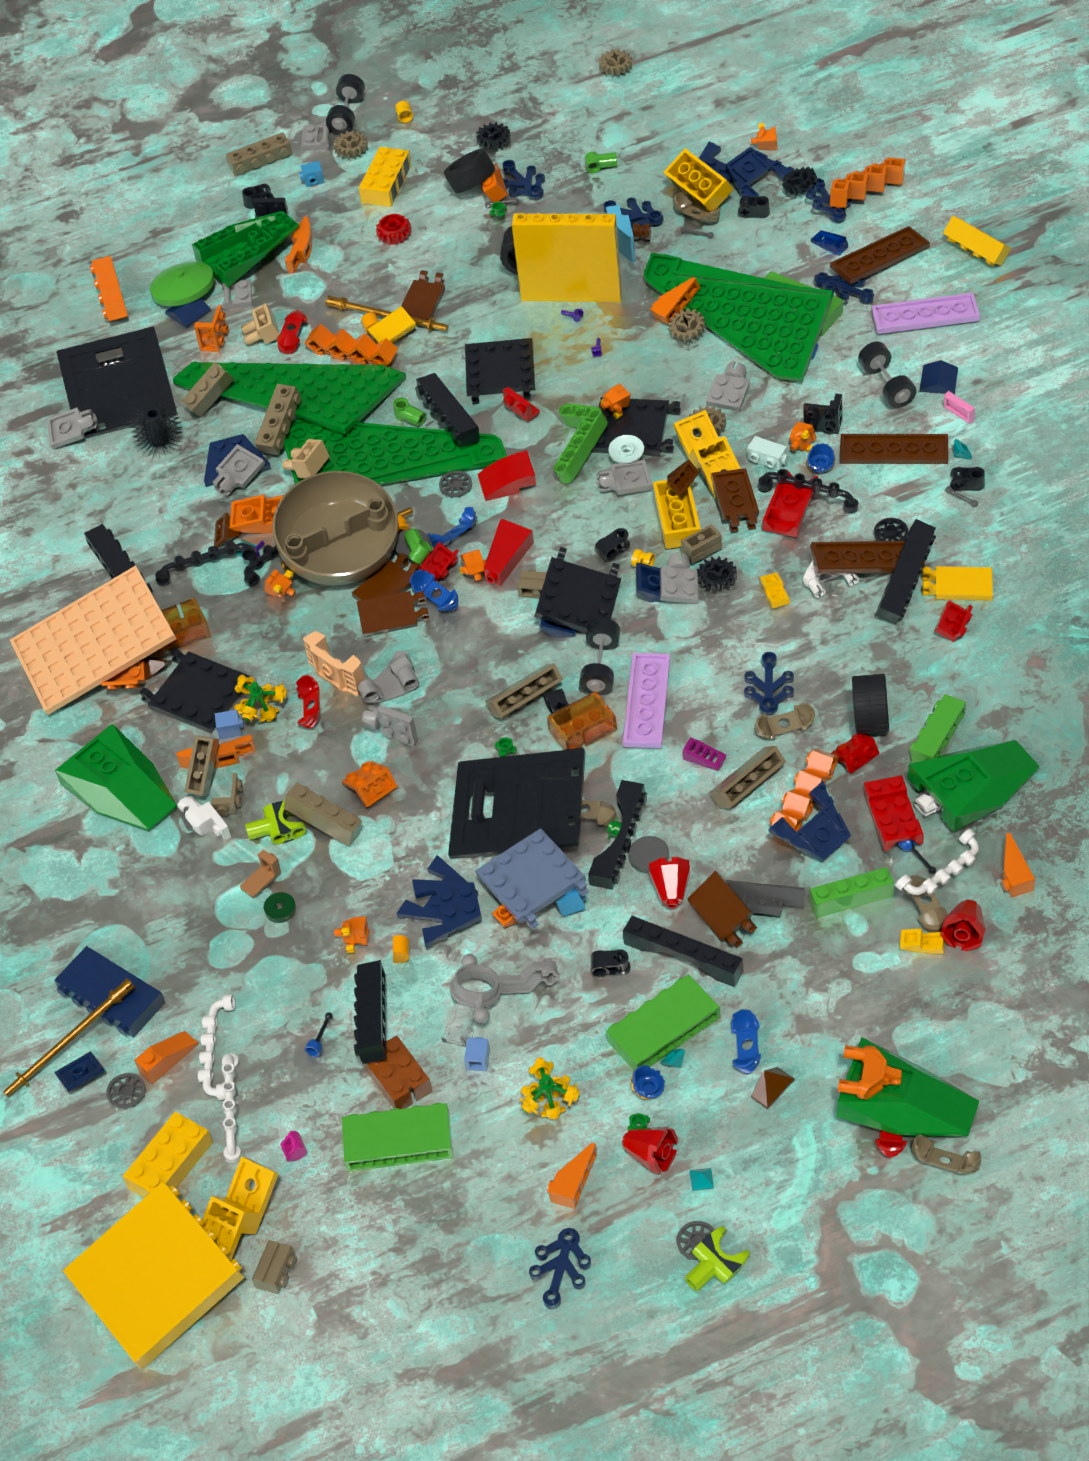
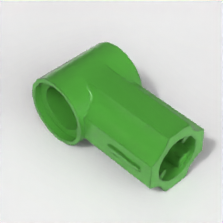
M589 152L585 155L586 168L590 173H597L601 168L618 166L616 152L605 154Z
M400 397L394 400V415L397 420H407L420 427L424 424L427 418L425 412L411 406L406 398Z
M417 529L407 530L404 533V540L411 550L409 557L414 562L422 564L433 549L430 544L423 540Z

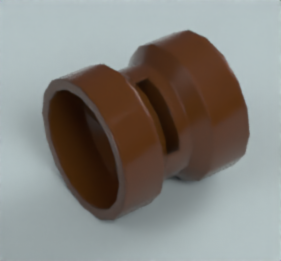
M634 223V240H639L641 237L645 240H650L651 224L645 223L641 226L639 223Z

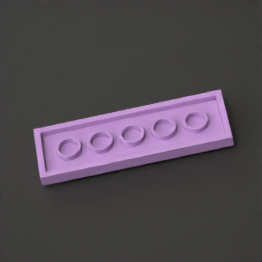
M974 293L874 305L871 310L877 334L980 321Z
M632 653L623 747L662 748L670 654Z

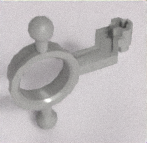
M466 954L461 961L463 967L456 971L450 983V993L458 1003L476 1008L473 1014L474 1019L482 1024L490 1018V1012L484 1007L495 1004L500 998V994L531 993L541 981H544L546 985H553L555 981H559L560 976L557 964L552 961V958H544L542 962H532L522 975L498 976L491 968L478 965L477 958L473 954ZM476 978L487 981L491 984L492 989L484 992H475L465 989L459 983L464 979Z

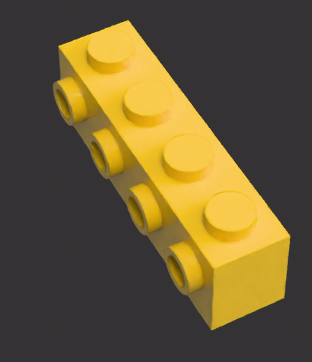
M953 215L943 234L948 236L947 240L954 244L956 242L960 243L959 247L966 251H969V249L974 251V256L980 259L982 257L986 258L985 262L992 266H995V264L1002 266L1011 250V247Z

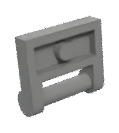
M326 122L320 125L303 126L302 151L329 148L330 142L328 138L330 130ZM323 132L322 140L318 142L319 133Z
M251 279L236 281L229 288L222 283V289L224 290L222 307L224 309L253 306ZM230 290H235V301L230 300Z

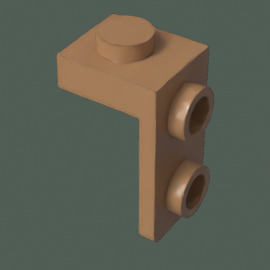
M265 850L258 854L261 866L240 885V889L252 898H255L281 873L278 858L273 853L269 854Z

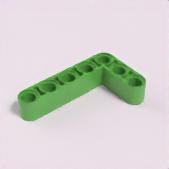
M566 403L559 408V414L565 424L569 427L577 428L554 465V471L563 484L574 480L608 424L599 407Z

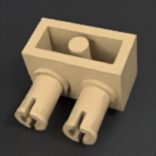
M267 303L251 310L254 320L241 326L245 334V342L248 346L258 340H264L268 344L275 341L280 334L276 318Z
M308 439L302 448H293L291 451L293 459H285L282 462V467L284 470H295L298 478H307L315 475L330 456L322 440Z

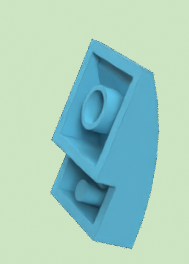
M619 205L606 207L607 214H616L619 252L628 260L636 262L634 236L629 215L622 216Z

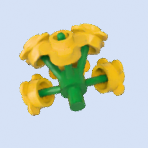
M240 675L235 691L237 693L243 692L246 695L250 693L249 699H243L234 708L238 711V714L242 715V719L252 722L254 719H259V716H257L258 711L254 704L255 701H260L263 708L259 711L261 715L259 720L260 722L265 720L270 722L276 718V713L279 709L274 708L273 705H268V702L273 700L283 703V699H286L287 695L286 688H284L283 684L274 686L273 690L270 684L260 687L257 682H254L253 677L248 678Z
M539 1057L535 1060L534 1065L529 1067V1073L535 1074V1077L540 1079L539 1084L533 1082L530 1086H523L521 1088V1093L525 1095L524 1099L519 1098L523 1103L521 1107L525 1113L531 1114L534 1112L538 1115L537 1109L540 1105L536 1102H542L544 1100L543 1094H546L548 1102L544 1104V1111L541 1112V1116L548 1117L551 1120L557 1119L562 1112L566 1111L565 1106H560V1102L553 1101L552 1096L558 1098L560 1095H563V1100L567 1101L568 1106H570L572 1101L576 1102L580 1097L577 1083L574 1086L570 1085V1077L567 1075L551 1078L549 1075L554 1067L553 1062H547L542 1057Z

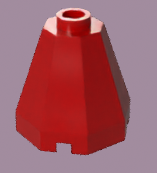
M671 857L672 861H666V858H659L649 863L650 878L662 905L671 909L677 908L683 903L689 881V860Z
M969 899L961 901L945 917L940 935L949 947L956 948V946L962 947L961 950L966 952L981 947L986 929L979 904Z
M669 1127L638 1128L628 1130L623 1136L622 1144L628 1154L651 1172L660 1174L662 1173L661 1171H668L676 1157L677 1150L673 1149V1145L678 1144V1137L674 1129Z

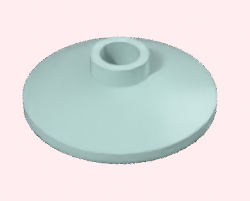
M632 435L619 436L609 445L610 457L619 463L635 462L644 452L643 442Z

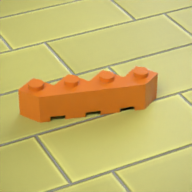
M889 157L884 159V162L881 164L874 163L865 167L864 171H854L847 174L846 178L842 180L839 178L833 180L830 189V206L846 208L848 199L865 200L867 191L884 192L886 183L902 185L905 176L906 159Z
M111 256L92 260L90 269L92 275L96 274L97 279L94 280L96 289H100L101 294L98 297L100 304H104L105 307L102 310L104 319L112 322L127 318V311Z
M322 324L314 328L304 342L317 355L323 356V354H328L332 358L339 360L351 359L353 363L362 365L369 363L386 366L392 361L398 350L387 338L376 344L365 333L354 339L343 328L333 335Z
M820 749L809 752L806 758V763H808L806 769L800 770L796 774L794 779L795 788L785 793L782 804H784L783 809L772 815L770 824L773 825L783 817L796 832L800 830L802 822H807L813 811L814 800L808 794L822 781L826 783V780H831L839 756Z

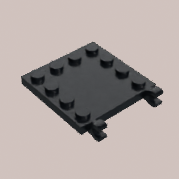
M532 338L465 344L467 396L472 397V404H479V395L503 393V390L507 387L514 392L523 391L524 399H531L530 390H535Z
M603 397L600 398L599 408L607 419L608 424L591 452L609 453V445L615 438L622 435H632L643 442V455L660 456L661 452L673 453V439L663 441L668 414L680 415L679 401H673L669 404V400L630 399L629 406L622 408L623 415L616 419V416H613V413L616 411H611L609 408L605 410L601 408Z
M560 547L557 558L551 557L534 617L586 633L587 625L591 620L595 618L611 619L622 579L616 577L620 565L612 563L609 574L564 561L567 548Z
M174 648L170 655L174 656L172 661L179 664L156 694H153L147 688H143L139 692L140 695H143L141 700L148 703L149 709L212 734L216 728L215 713L229 711L242 694V692L237 693L235 691L238 677L244 675L249 678L250 675L189 651L184 655L180 650Z

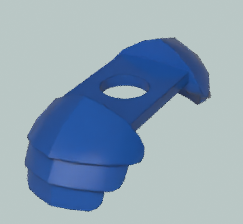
M465 507L462 518H459L460 524L443 536L428 533L427 536L433 547L438 542L447 546L459 534L467 529H471L478 518L474 508Z
M418 570L413 573L410 584L415 593L424 591L425 597L438 605L437 609L450 611L457 608L459 602L455 589L451 592L434 581L435 576L428 571ZM439 589L442 591L438 598L432 597V593L435 590Z
M741 1009L732 1015L733 1019L731 1020V1032L737 1034L738 1058L732 1061L737 1069L743 1073L750 1074L758 1066L761 1059L758 1049L757 1031L760 1025L756 1016L750 1010ZM745 1041H753V1046L750 1049L744 1050L742 1048Z

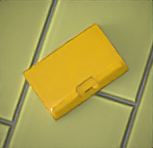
M400 306L367 330L377 343L385 338L394 343L417 326L405 309Z

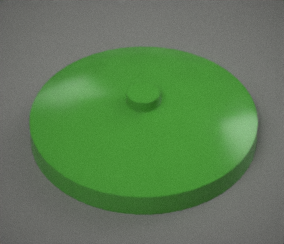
M184 262L171 266L158 274L150 285V292L153 300L160 305H184L205 295L212 288L215 276L211 267L205 263Z

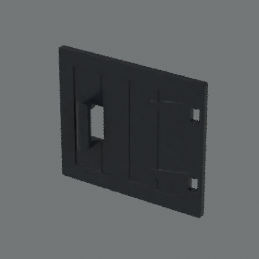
M154 327L57 351L70 410L77 407L80 411L91 409L92 413L96 415L98 427H106L97 431L96 429L86 431L83 439L133 426L135 423L128 422L134 420L137 422V419L127 417L139 416L132 413L144 415L138 410H146L145 406L148 407L147 403H149V408H151L152 396L153 407H155V403H158V409L163 405L165 406L162 409L170 406L167 409L168 412L170 409L176 408ZM122 348L123 356L101 362H98L95 354ZM176 409L172 410V411L169 413V416L171 415V413L177 412V410H176Z
M577 748L458 762L448 851L449 858L501 854L540 828L559 848L578 846L585 749ZM579 769V776H573V770ZM488 794H494L491 818H485L483 814L484 797ZM471 796H473L471 809L472 820H468ZM575 818V825H569V819Z

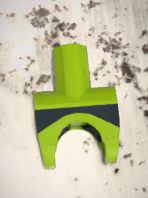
M285 801L265 806L263 809L265 818L245 823L249 840L269 835L271 842L277 845L302 837L306 833V826L302 822L287 821L294 814L284 809Z
M724 1226L717 1228L707 1235L692 1251V1254L700 1262L684 1279L696 1292H699L714 1276L724 1285L728 1283L740 1271L751 1255V1252L747 1249L736 1255H727L721 1250L719 1243L728 1231Z

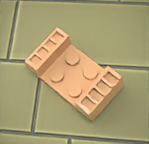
M314 631L303 638L308 663L315 668L316 674L340 691H348L359 696L361 693L358 685L365 680L360 660L352 655L342 664L339 659L331 657L326 636Z

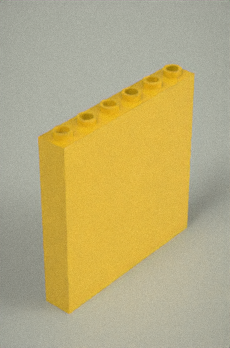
M514 213L512 231L521 301L621 302L622 281L616 214Z
M164 1181L62 1270L131 1359L142 1369L150 1364L245 1278L240 1272L242 1269L241 1265L234 1258L230 1260L227 1257L230 1252L222 1243L219 1246L217 1245L215 1234L209 1228L205 1230L202 1227L205 1222L197 1213L193 1216L190 1212L193 1208L185 1199L181 1201L178 1198L180 1195L179 1191L173 1185L168 1186Z

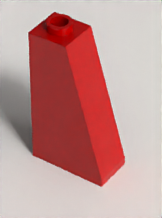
M501 518L484 565L486 581L502 586L534 543L533 531L531 529Z

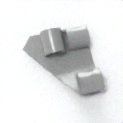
M396 651L387 667L374 680L366 679L359 683L358 689L366 703L392 700L418 687L419 681L413 670L414 664L407 651Z

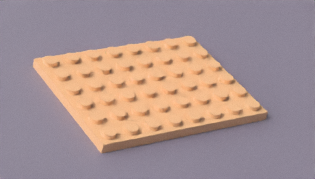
M134 566L10 639V642L44 711L49 715L177 638L140 571Z

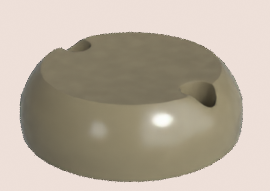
M347 471L323 472L298 482L280 500L276 507L272 524L275 546L284 563L297 575L311 582L327 586L356 583L379 570L389 559L396 546L399 528L397 511L389 494L372 479Z

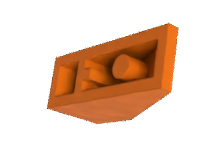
M495 163L494 173L481 182L484 193L493 202H498L507 196L508 193L499 165Z
M692 277L660 296L650 309L654 317L668 325L671 322L670 318H675L674 313L680 314V310L686 307L701 288L696 278Z
M1009 832L1006 833L1004 872L1001 883L1004 891H1008L1012 898L1034 891L1035 878Z
M183 1031L150 1046L134 1061L139 1073L153 1085L198 1046L199 1043L190 1034Z
M590 1143L556 1173L554 1180H550L547 1193H549L552 1203L572 1209L576 1208L597 1156L596 1143Z

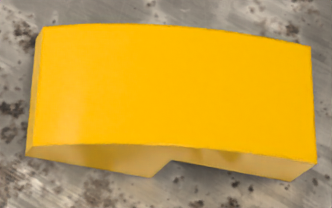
M777 572L760 577V582L772 609L790 604L789 597L783 588V581Z
M922 929L901 930L900 949L917 953L944 954L945 940L941 937V932L923 933Z

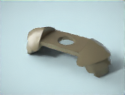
M678 193L674 196V206L680 213L699 219L704 223H715L719 220L721 208L707 212L692 206V201L684 193Z
M801 703L800 705H794V711L771 718L764 714L757 718L755 732L765 739L776 738L775 736L798 729H807L814 722L815 710L810 704ZM787 719L790 722V726L782 728L779 725V721Z
M582 800V806H589L590 811L588 813H581V818L597 819L598 825L603 824L604 826H608L610 821H615L617 814L611 804L604 801Z
M917 875L910 877L913 880L911 885L915 887L921 886L927 880ZM927 892L921 895L911 894L922 913L919 921L923 924V927L929 933L941 932L947 911L944 907H941L935 894L929 895ZM926 895L931 897L932 901L929 904H924L920 901V898Z
M921 1134L914 1138L912 1152L916 1158L925 1164L957 1172L958 1174H969L980 1170L981 1153L979 1151H966L964 1156L935 1148L934 1141L928 1140L926 1136ZM946 1156L949 1157L952 1160V1162L943 1163L940 1161L939 1158Z

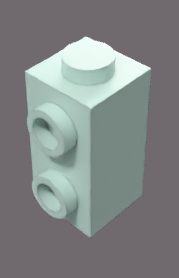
M757 436L753 438L747 447V460L769 468L780 470L789 459L787 446Z

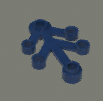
M506 160L502 163L503 171L518 180L503 179L506 189L510 186L512 187L509 189V196L511 198H516L518 195H528L532 199H539L544 195V190L541 187L545 182L544 174H537L535 176V184H531L532 177L536 174L535 166L530 165L526 168L527 173L524 178L516 170L513 160ZM516 187H525L526 189H518Z
M816 178L817 182L813 183L814 186L807 190L806 198L813 200L812 207L814 209L830 214L833 222H843L846 218L845 210L851 206L852 199H848L846 208L830 206V195L825 189V181L821 178ZM816 192L821 193L822 197L816 195Z
M633 197L627 199V207L632 208V210L620 208L622 215H629L632 232L634 223H639L641 226L645 223H650L656 226L664 220L661 212L652 208L650 201L642 202V210L648 214L641 211L636 203V199ZM613 200L606 201L603 204L604 212L607 214L606 207L615 206L616 202ZM638 219H644L638 222H632Z
M820 272L814 276L817 286L823 287L825 290H832L833 293L836 288L839 298L843 300H848L850 292L860 295V301L863 303L873 302V290L868 288L860 290L852 287L865 286V278L850 285L839 275L829 276L827 273Z
M765 652L761 657L762 665L765 667V682L759 679L753 671H747L744 674L745 682L757 686L765 693V697L757 693L753 686L745 687L744 696L747 699L753 698L757 701L762 713L773 714L778 710V703L785 698L789 699L794 696V688L787 685L783 687L782 692L773 697V692L782 685L794 681V673L792 671H785L780 678L773 682V667L777 664V656L773 652Z
M573 1228L563 1229L558 1235V1240L551 1244L537 1246L535 1255L540 1261L546 1260L549 1254L559 1249L561 1251L557 1257L543 1265H533L529 1269L530 1277L533 1280H540L544 1274L555 1269L550 1289L543 1294L544 1305L551 1310L558 1308L561 1304L559 1288L565 1270L570 1276L575 1289H583L586 1285L585 1277L577 1272L568 1258L571 1250L578 1259V1266L581 1269L585 1270L591 1266V1258L589 1255L584 1254L578 1245L580 1236ZM572 1236V1239L566 1240L565 1237ZM540 1251H545L544 1255H539L538 1253ZM584 1259L588 1260L586 1264H582L581 1261ZM535 1270L540 1271L537 1275L532 1274ZM578 1279H581L583 1281L580 1284L575 1283V1281ZM550 1295L556 1296L554 1299H548Z

